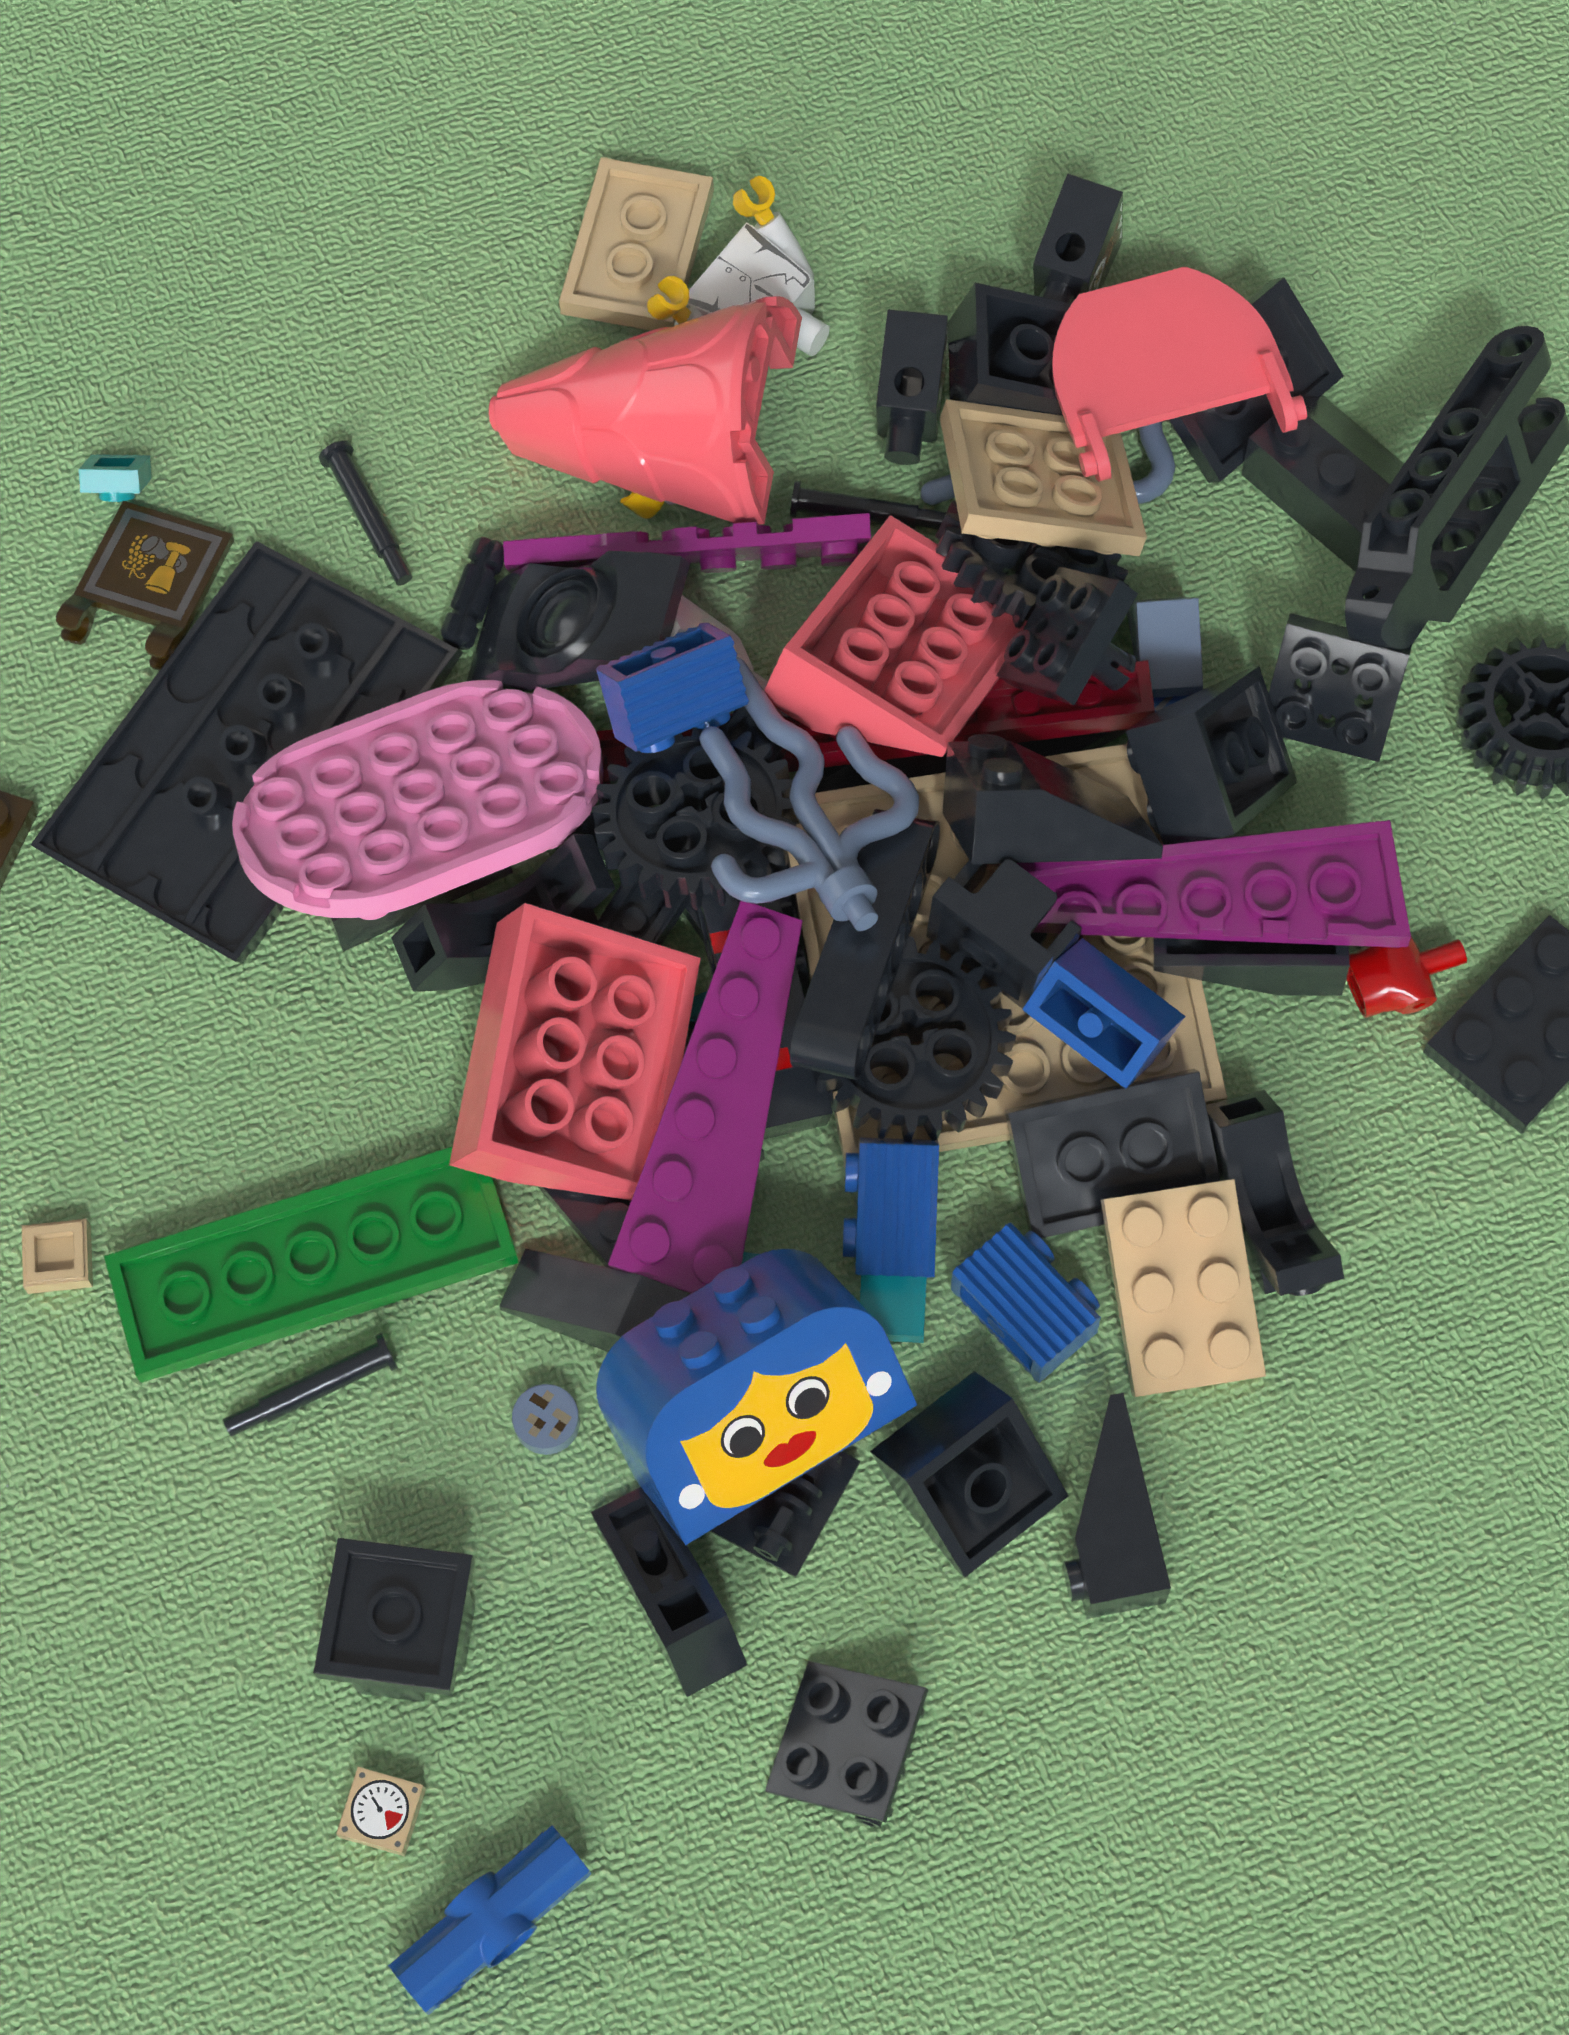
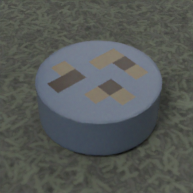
M541 1384L529 1388L517 1399L512 1412V1423L516 1436L524 1447L537 1454L549 1455L566 1449L575 1440L580 1427V1416L573 1397L566 1390L556 1385Z

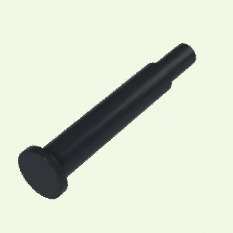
M338 441L330 444L319 455L321 465L330 468L377 556L384 560L396 584L401 586L408 583L413 576L399 552L400 546L351 458L354 451L351 443L348 441Z
M797 480L794 483L790 516L796 517L797 511L827 516L870 513V522L884 524L891 515L915 529V526L939 529L946 512L918 508L919 505L803 488L801 487V481Z
M383 1334L375 1335L376 1343L258 1398L257 1403L224 1418L223 1422L229 1435L232 1437L266 1420L268 1422L276 1420L387 1366L390 1367L391 1371L398 1369Z

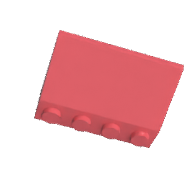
M890 515L784 647L764 691L777 709L812 731L836 736L842 727L853 726L858 729L866 742L943 757L947 752L948 742L955 741L998 681L999 677L996 675L1005 661L1004 653L1010 640L1019 631L1023 630L1027 621L1019 629L1013 623V616L1006 612L998 617L992 616L991 610L993 605L988 601L973 603L971 598L975 591L972 588L956 587L953 583L958 573L943 570L941 567L946 557L936 553L935 549L938 544Z
M526 903L497 922L449 1165L511 1183L632 1200L683 1060L701 958Z

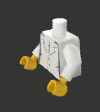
M755 176L750 180V185L758 195V204L753 203L743 189L735 192L733 196L735 210L745 217L754 216L758 222L755 227L746 222L690 290L684 281L676 276H668L660 281L658 288L669 297L671 304L660 294H655L648 299V312L658 320H666L672 317L675 320V326L732 305L745 304L763 297L781 296L792 302L802 316L797 348L809 356H814L824 345L830 330L829 325L812 316L815 309L814 274L799 242L781 213H772L769 208L775 198V190L772 183L766 177Z

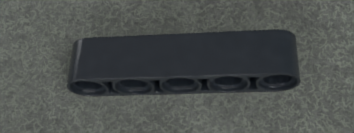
M875 809L872 815L884 812L886 810ZM916 817L908 828L893 836L869 843L858 852L857 860L860 867L866 872L877 889V897L872 907L878 915V920L871 928L857 931L850 920L836 921L833 919L794 1028L790 1049L791 1066L858 1080L861 1076L934 867L940 839L939 821Z

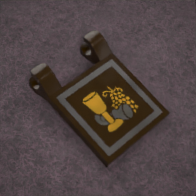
M123 501L74 594L61 605L56 614L57 625L63 628L61 638L73 644H84L90 634L97 608L157 626L149 634L145 643V650L152 656L149 659L150 667L160 671L186 636L234 542L233 534Z

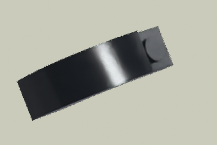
M573 834L532 875L514 887L494 896L467 903L424 904L391 939L413 992L443 991L485 983L496 924L501 919L526 903L595 925L598 920L593 909L615 889V886L593 835Z
M1265 1090L1206 1105L1220 1180L1234 1179L1248 1265L1263 1292L1269 1294L1277 1291L1280 1296L1286 1294L1304 1296L1318 1292L1326 1283L1344 1279L1341 1256L1317 1227L1302 1195L1291 1157L1283 1110Z

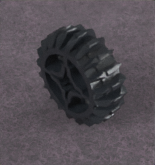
M1542 634L1533 639L1529 649L1517 637L1512 642H1509L1506 652L1494 647L1492 651L1487 653L1484 664L1477 662L1473 666L1468 677L1469 682L1462 686L1458 698L1461 707L1456 716V723L1458 728L1464 730L1460 740L1462 749L1477 750L1473 758L1474 770L1492 766L1494 768L1491 776L1493 786L1502 782L1506 777L1515 781L1514 790L1516 796L1523 793L1527 785H1534L1540 798L1543 800L1546 796L1550 795L1554 784L1566 797L1569 795V646L1567 638L1559 641L1556 648L1547 647ZM1500 694L1508 702L1506 710L1512 716L1509 725L1506 727L1501 725L1494 708V700Z

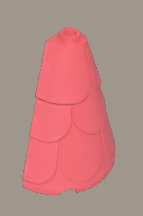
M763 297L745 304L732 305L672 327L654 329L623 340L603 350L599 347H592L503 383L499 387L497 395H494L490 400V424L495 431L499 432L500 437L511 453L521 458L593 484L602 480L659 502L666 500L732 523L757 522L758 525L765 524L774 471L755 440L768 367L770 369L793 368L802 316L793 303L784 297Z

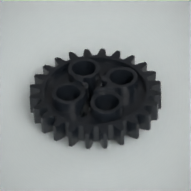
M955 500L951 502L935 536L940 540L935 549L936 553L946 557L941 567L943 570L958 573L953 584L956 587L972 588L975 591L971 598L973 603L985 601L993 605L991 610L992 616L998 617L1005 612L1012 615L1013 623L1019 629L1024 625L1025 621H1028L1034 611L1039 589L1048 578L1055 574L1058 567L1120 580L1129 587L1124 582L1128 575V570L1117 566L1122 557L1120 554L1106 555L1093 550L1063 546L1045 547L1032 542L1002 538L984 539L976 535L964 534L961 531Z
M728 724L721 725L719 729L723 731L750 776V802L752 807L760 814L788 822L797 827V824L800 822L795 816L789 799L793 779H790L786 759L774 761L773 746L770 743L761 745L754 750L752 732L748 730L735 741L730 740ZM695 727L691 736L683 737L681 733L675 735L674 744L663 751L641 753L626 747L624 753L627 767L610 764L607 767L610 784H599L597 786L599 805L593 806L592 812L596 826L594 831L598 849L603 850L607 869H618L623 887L639 882L641 898L644 900L652 897L660 889L664 893L665 904L668 908H672L680 895H689L692 909L698 910L703 895L712 894L720 907L725 906L726 891L717 881L711 868L712 861L716 856L720 854L731 855L746 875L757 878L771 874L769 863L786 866L788 856L786 850L759 842L743 834L733 825L724 806V780L701 746L700 734L703 729ZM710 777H714V779L704 780ZM653 805H660L654 808L649 807ZM681 850H691L686 853H676Z
M909 936L882 1014L884 1021L878 1025L859 1079L855 1080L827 1073H821L818 1076L815 1087L817 1092L829 1091L835 1088L838 1091L831 1110L836 1113L850 1105L856 1108L857 1111L853 1127L856 1129L864 1125L870 1117L878 1120L877 1133L880 1139L885 1138L892 1125L901 1126L902 1136L905 1141H912L917 1126H924L931 1140L937 1141L944 1120L956 1132L963 1131L967 1121L965 1110L973 1116L981 1118L988 1106L984 1096L993 1099L999 1097L1004 1085L999 1077L1008 1076L1013 1064V1060L1004 1053L1012 1051L1016 1035L1002 1031V1029L1008 1026L1012 1017L1011 1009L1003 1008L993 1009L1001 995V987L994 986L982 990L979 985L986 969L980 966L968 973L961 970L965 953L961 950L956 952L948 961L941 959L940 941L934 940L926 954L917 952L913 936ZM923 995L935 996L944 1003L946 1009L941 1011L925 1009L919 1004L917 998ZM952 1025H961L964 1031L948 1028ZM899 1033H907V1036L898 1035ZM920 1041L919 1045H911V1042ZM940 1053L954 1055L962 1062L964 1068L960 1070L944 1069L936 1062L934 1056ZM884 1066L892 1068L900 1075L902 1081L895 1084L880 1082L873 1076L871 1070Z

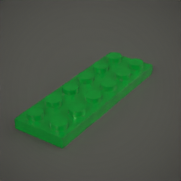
M452 1146L105 1255L104 1260L136 1377L140 1383L519 1263L493 1178L450 1166Z

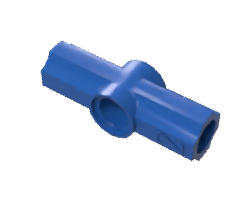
M552 1825L523 1851H520L496 1874L490 1871L467 1886L447 1906L444 1911L446 1917L388 1966L423 2011L429 2015L436 2008L441 2007L440 2005L457 1993L466 1982L485 1966L492 1968L498 1965L521 1947L537 1929L535 1923L591 1875V1872Z

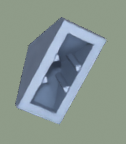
M1194 597L1134 600L1127 612L1133 653L1136 662L1145 660L1149 662L1153 698L1186 696L1203 690L1199 599Z

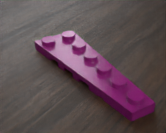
M870 513L792 519L793 523L784 525L783 532L771 533L770 526L758 525L757 522L733 523V526L723 528L722 537H710L709 529L694 526L663 531L661 533L662 540H649V533L629 531L503 541L504 566L509 573L530 563L573 568L591 565L608 550L653 552L682 556L690 564L700 563V571L704 573L737 570L736 561L754 560L761 561V569H790L797 567V558L821 557L822 566H849L871 540Z
M1390 820L1162 845V859L1016 863L1057 894L1055 905L1032 933L1060 934L1066 925L1073 920L1082 927L1080 935L1394 948L1408 947L1411 939Z
M740 901L609 1260V1268L643 1275L692 1294L712 1282L720 1272L742 1264L801 935L802 920L753 903Z

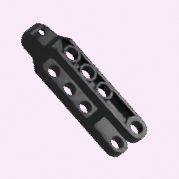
M1516 326L1500 332L1486 344L1364 521L1358 567L1350 584L1345 604V621L1350 638L1385 648L1405 649L1414 643L1428 620L1450 623L1568 445L1569 421L1562 402L1558 399L1542 397L1537 398L1535 404L1526 406L1552 364L1544 334L1538 328ZM1411 512H1415V513H1413V514H1411V515L1402 517V516L1405 515V514H1408V513H1411Z

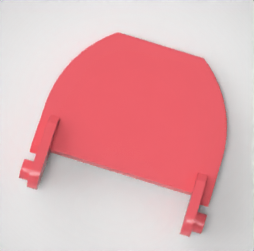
M1181 267L1079 294L1067 310L1058 329L1053 349V383L1057 400L1076 448L1084 446L1085 449L1084 453L1079 454V463L1084 477L1095 475L1098 482L1111 479L1110 461L1102 437L1260 395H1267L1278 425L1283 433L1296 430L1298 421L1307 419V410L1303 397L1301 395L1292 397L1290 394L1291 391H1294L1292 380L1275 339L1264 319L1234 289L1198 270Z

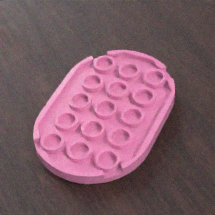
M477 680L446 685L421 693L304 738L283 749L265 762L252 775L254 786L243 802H236L233 813V836L240 863L247 877L263 894L285 907L322 917L379 919L389 912L417 904L563 844L566 838L590 815L592 807L598 801L596 788L599 784H603L604 774L599 738L590 720L578 707L564 697L536 686L531 694L516 689H503L502 681Z

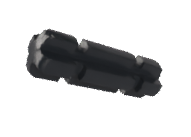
M479 537L473 542L468 556L471 562L464 566L450 604L453 611L446 615L442 625V640L458 649L469 650L473 647L479 631L476 625L482 622L497 582L494 576L500 573L504 563L503 544L498 540Z

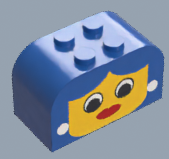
M777 1249L759 1254L738 1267H731L720 1272L712 1282L682 1300L674 1301L661 1307L653 1317L625 1333L612 1346L602 1362L596 1386L597 1400L601 1412L635 1480L685 1545L917 1406L887 1334L880 1323L817 1258L795 1249Z

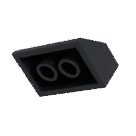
M1327 398L1304 399L1307 419L1298 421L1296 430L1283 433L1275 415H1273L1248 438L1241 475L1356 572L1363 523L1404 463ZM1411 512V513L1405 514V515H1403L1402 517L1411 515V514H1413V513H1415V512Z

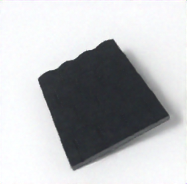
M256 541L33 840L31 846L231 960L244 963L248 955L257 949L284 908L283 905L263 894L247 877L240 863L233 836L232 821L236 802H243L254 786L252 775L271 757L304 738L441 687L464 652Z

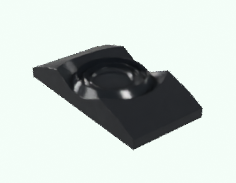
M608 550L591 565L566 568L530 563L508 574L494 586L466 682L497 680L502 681L503 689L529 691L535 690L536 686L551 688L599 681L596 671L599 665H607L610 660H619L621 656L630 655L633 651L642 650L644 646H653L655 642L664 641L666 637H671L690 563L682 556Z

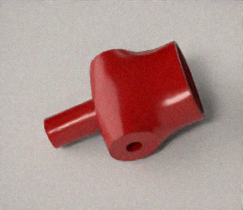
M1411 936L1408 947L1364 946L1359 950L1349 953L1350 967L1346 980L1356 1005L1364 1018L1388 1011L1412 1014L1426 1009L1437 1001L1431 975L1467 963V956L1459 939L1420 952Z

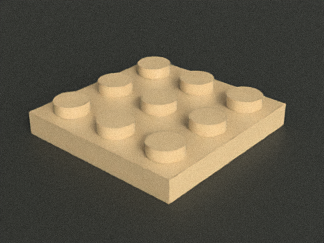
M946 399L940 416V423L962 533L976 535L984 539L1002 538L1032 542L1045 547L1063 546L1093 550L1106 555L1116 553L1140 557L1147 536L1121 433L1102 437L1108 453L1112 476L1111 479L1098 482L1095 475L1083 476L1079 463V454L1084 453L1085 449L1084 446L1075 447L1064 416Z

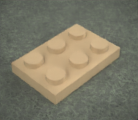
M601 157L559 299L560 313L562 315L649 331L674 326L675 320L672 317L666 320H658L652 317L648 312L647 302L655 294H660L671 304L669 297L658 288V283L668 276H676L682 279L688 286L714 192L713 177Z
M1234 1179L1102 1199L1101 1205L1132 1396L1139 1397L1266 1377Z

